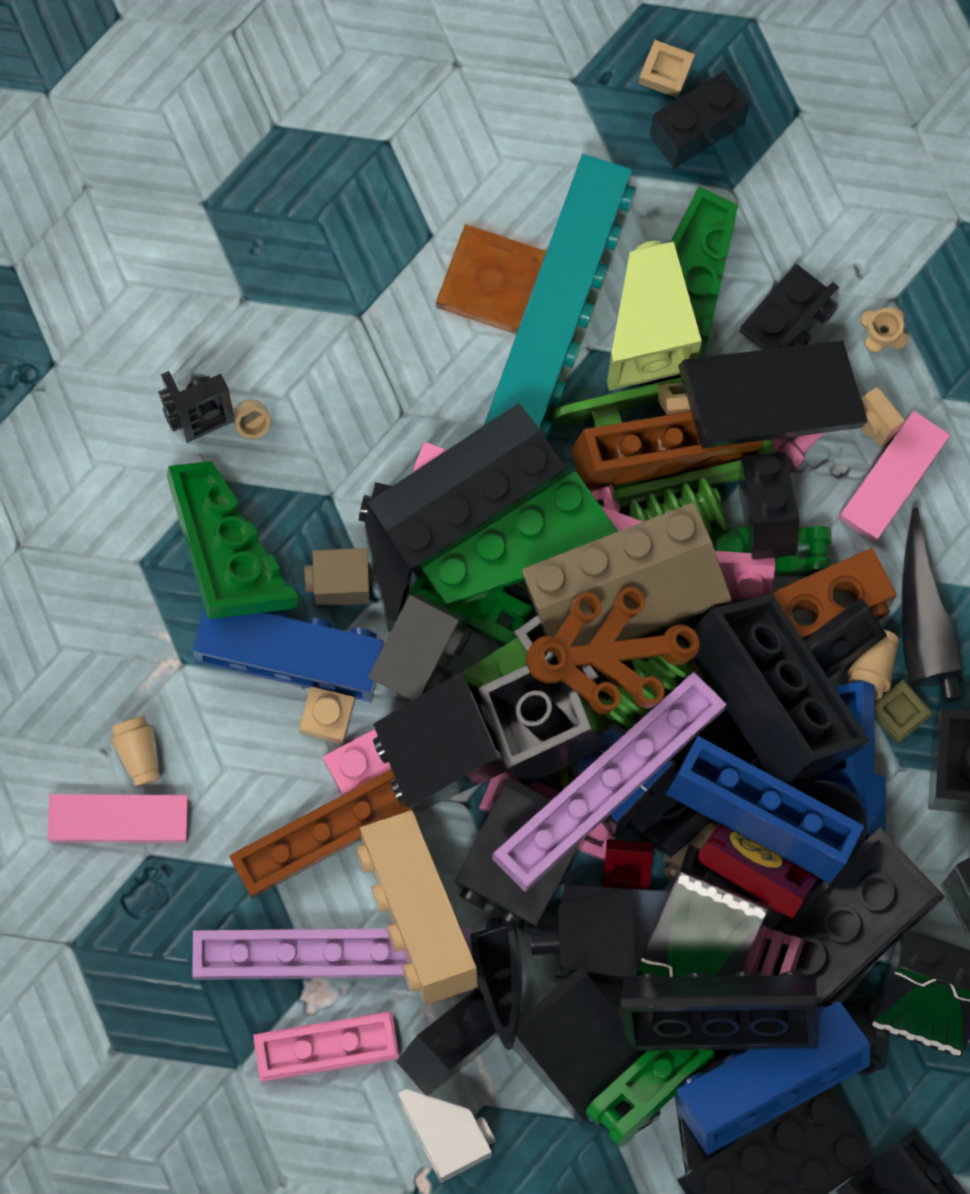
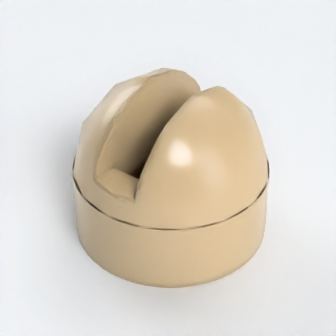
M248 399L241 402L236 407L234 413L236 430L245 438H259L270 428L269 412L265 405L258 400Z

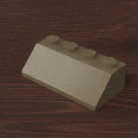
M695 502L521 569L527 591L546 636H555L570 614L572 601L581 593H593L601 601L602 609L600 614L592 622L583 625L570 647L589 645L613 610L615 597L627 587L637 588L643 593L645 606L639 614L628 620L614 642L637 639L731 602L714 547ZM623 597L624 605L627 608H636L632 598ZM579 603L580 610L584 614H592V608L588 603Z

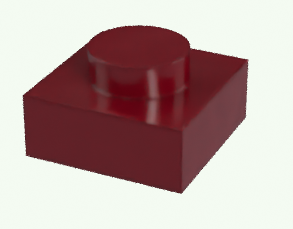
M607 839L603 887L649 890L653 843Z

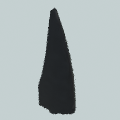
M917 507L912 509L902 573L901 622L904 661L908 672L907 681L909 686L916 687L940 685L943 702H955L961 699L958 682H963L954 627L929 565Z
M492 918L486 922L485 930L470 934L472 956L477 968L479 984L494 1027L503 1046L507 1050H511L518 1031L522 1003L523 983L520 943L514 921L503 923L498 918Z

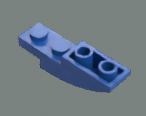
M859 681L834 688L870 740V743L862 750L818 776V779L839 783L857 796L867 816L866 841L879 828L886 833V777L874 773V684Z

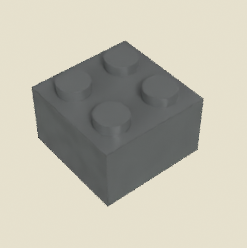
M423 594L409 595L368 678L410 700L416 699L451 677L452 672L446 670L452 657L456 654L460 656L465 650L472 635V631L466 629L471 619L453 609L448 610L445 605Z

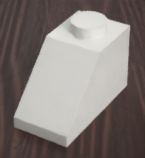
M408 1089L398 1093V1100L440 1183L491 1157L492 1151L489 1145L494 1143L495 1139L483 1116L475 1120L470 1109L430 1096L427 1097L424 1094Z

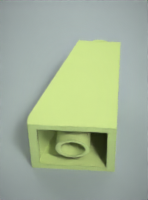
M649 241L637 246L634 251H630L607 379L609 391L679 375L678 365L684 359L698 358L702 341L674 241L661 244L660 241Z

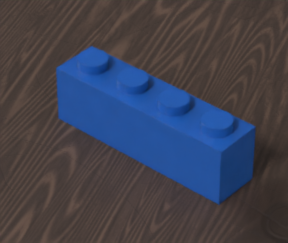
M205 608L203 609L193 647L196 663L309 689L312 686L352 696L357 700L372 702L376 682L369 679L368 676L384 646V640L377 639L376 633L363 628H351L350 632L332 628V623L313 617L307 618L306 622L288 618L289 614L282 610L208 619Z
M699 736L684 757L666 792V795L828 883H831L845 866L864 827L862 824Z
M840 1001L828 1007H817L818 1048L750 1049L746 1052L740 1050L729 1055L721 1066L706 1074L697 1073L683 1082L681 1088L676 1090L678 1112L707 1156L870 1066V1043Z

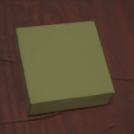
M904 679L874 703V719L896 745L901 743L933 715L931 710Z

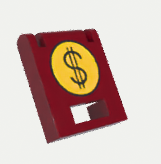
M721 824L714 830L698 855L702 864L768 903L769 907L780 914L784 913L792 919L818 878Z

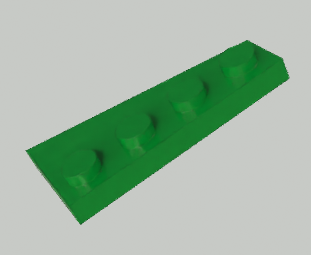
M698 187L670 242L674 241L702 341L698 358L705 357L738 208L737 204L701 187Z
M207 461L168 466V484L207 618L216 619L297 608L298 595L291 585L287 586L279 574L280 567L272 554L267 555L258 541V532L251 521L246 522L238 510V501L214 463Z
M574 471L424 566L422 570L449 610L504 591V587L524 581L521 569L618 531L578 473Z

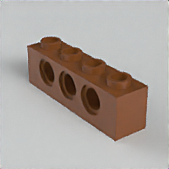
M685 412L584 429L572 446L571 452L577 473L590 490L609 484L613 486L689 473L739 461L741 456L755 455L764 444V441L702 449L692 413Z
M873 547L772 592L803 640L848 608L841 607L835 603L832 594L835 592L845 591L854 598L855 602L862 598L877 620L884 618L890 613L889 607L892 606L897 596ZM799 609L807 610L813 615L815 623L809 626H802L795 622L792 612Z

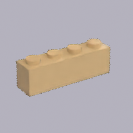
M410 810L360 827L362 845L355 847L357 858L363 873L371 871L375 879L376 885L371 886V892L379 913L387 910L392 922L386 928L394 951L403 950L408 964L403 965L402 969L410 992L419 990L424 1006L478 988L476 965L413 811Z

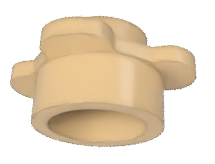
M891 307L878 309L875 312L866 311L862 315L860 323L866 329L867 334L865 347L870 352L877 353L882 348L887 347L902 349L906 346L908 336L903 332V312L898 308ZM887 327L888 332L882 333L880 328Z

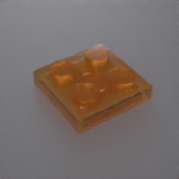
M465 224L436 299V308L517 334L546 251Z

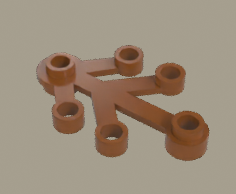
M627 587L615 597L613 610L589 645L570 647L583 625L592 622L602 609L601 601L595 594L584 592L572 601L570 614L554 637L544 636L531 644L526 654V664L531 675L537 680L550 684L562 681L587 699L595 712L607 714L620 703L621 695L618 688L608 682L596 684L576 666L592 665L633 695L634 701L640 707L652 708L664 697L665 690L663 684L654 677H640L620 661L661 656L669 664L683 665L697 654L700 642L696 632L686 625L672 626L662 636L614 642L628 620L639 614L645 606L643 593L637 588ZM624 596L634 600L636 604L635 609H629L624 605ZM580 602H586L591 606V615L584 614L580 610ZM680 635L686 639L688 649H683L677 644L676 636ZM545 652H551L556 656L558 660L557 665L547 663L544 657ZM643 686H649L653 689L655 693L654 699H648L644 696L642 692ZM599 691L606 692L610 696V705L600 702L598 698Z

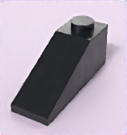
M375 482L372 496L364 495L358 521L365 522L367 546L387 629L391 632L403 609L412 569L367 503L392 487Z

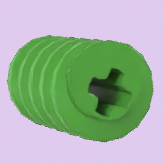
M705 478L698 480V492L696 494L685 483L681 485L679 499L668 488L664 490L662 504L659 503L652 493L646 497L645 509L640 506L635 498L629 501L630 517L643 522L695 502L708 535H711L712 521L714 520L717 521L724 531L729 530L716 486L712 488Z
M661 656L649 657L647 661L641 658L631 660L636 674L642 678H657L664 688L671 692L680 685L676 677L677 675L686 679L693 673V670L687 663L678 666L672 665ZM615 685L621 695L620 703L611 712L604 715L613 724L623 729L625 727L631 729L640 721L637 715L639 714L644 717L653 707H640L634 701L633 695L622 687ZM642 687V692L646 698H655V693L651 687ZM598 696L601 703L605 705L611 704V698L606 700Z

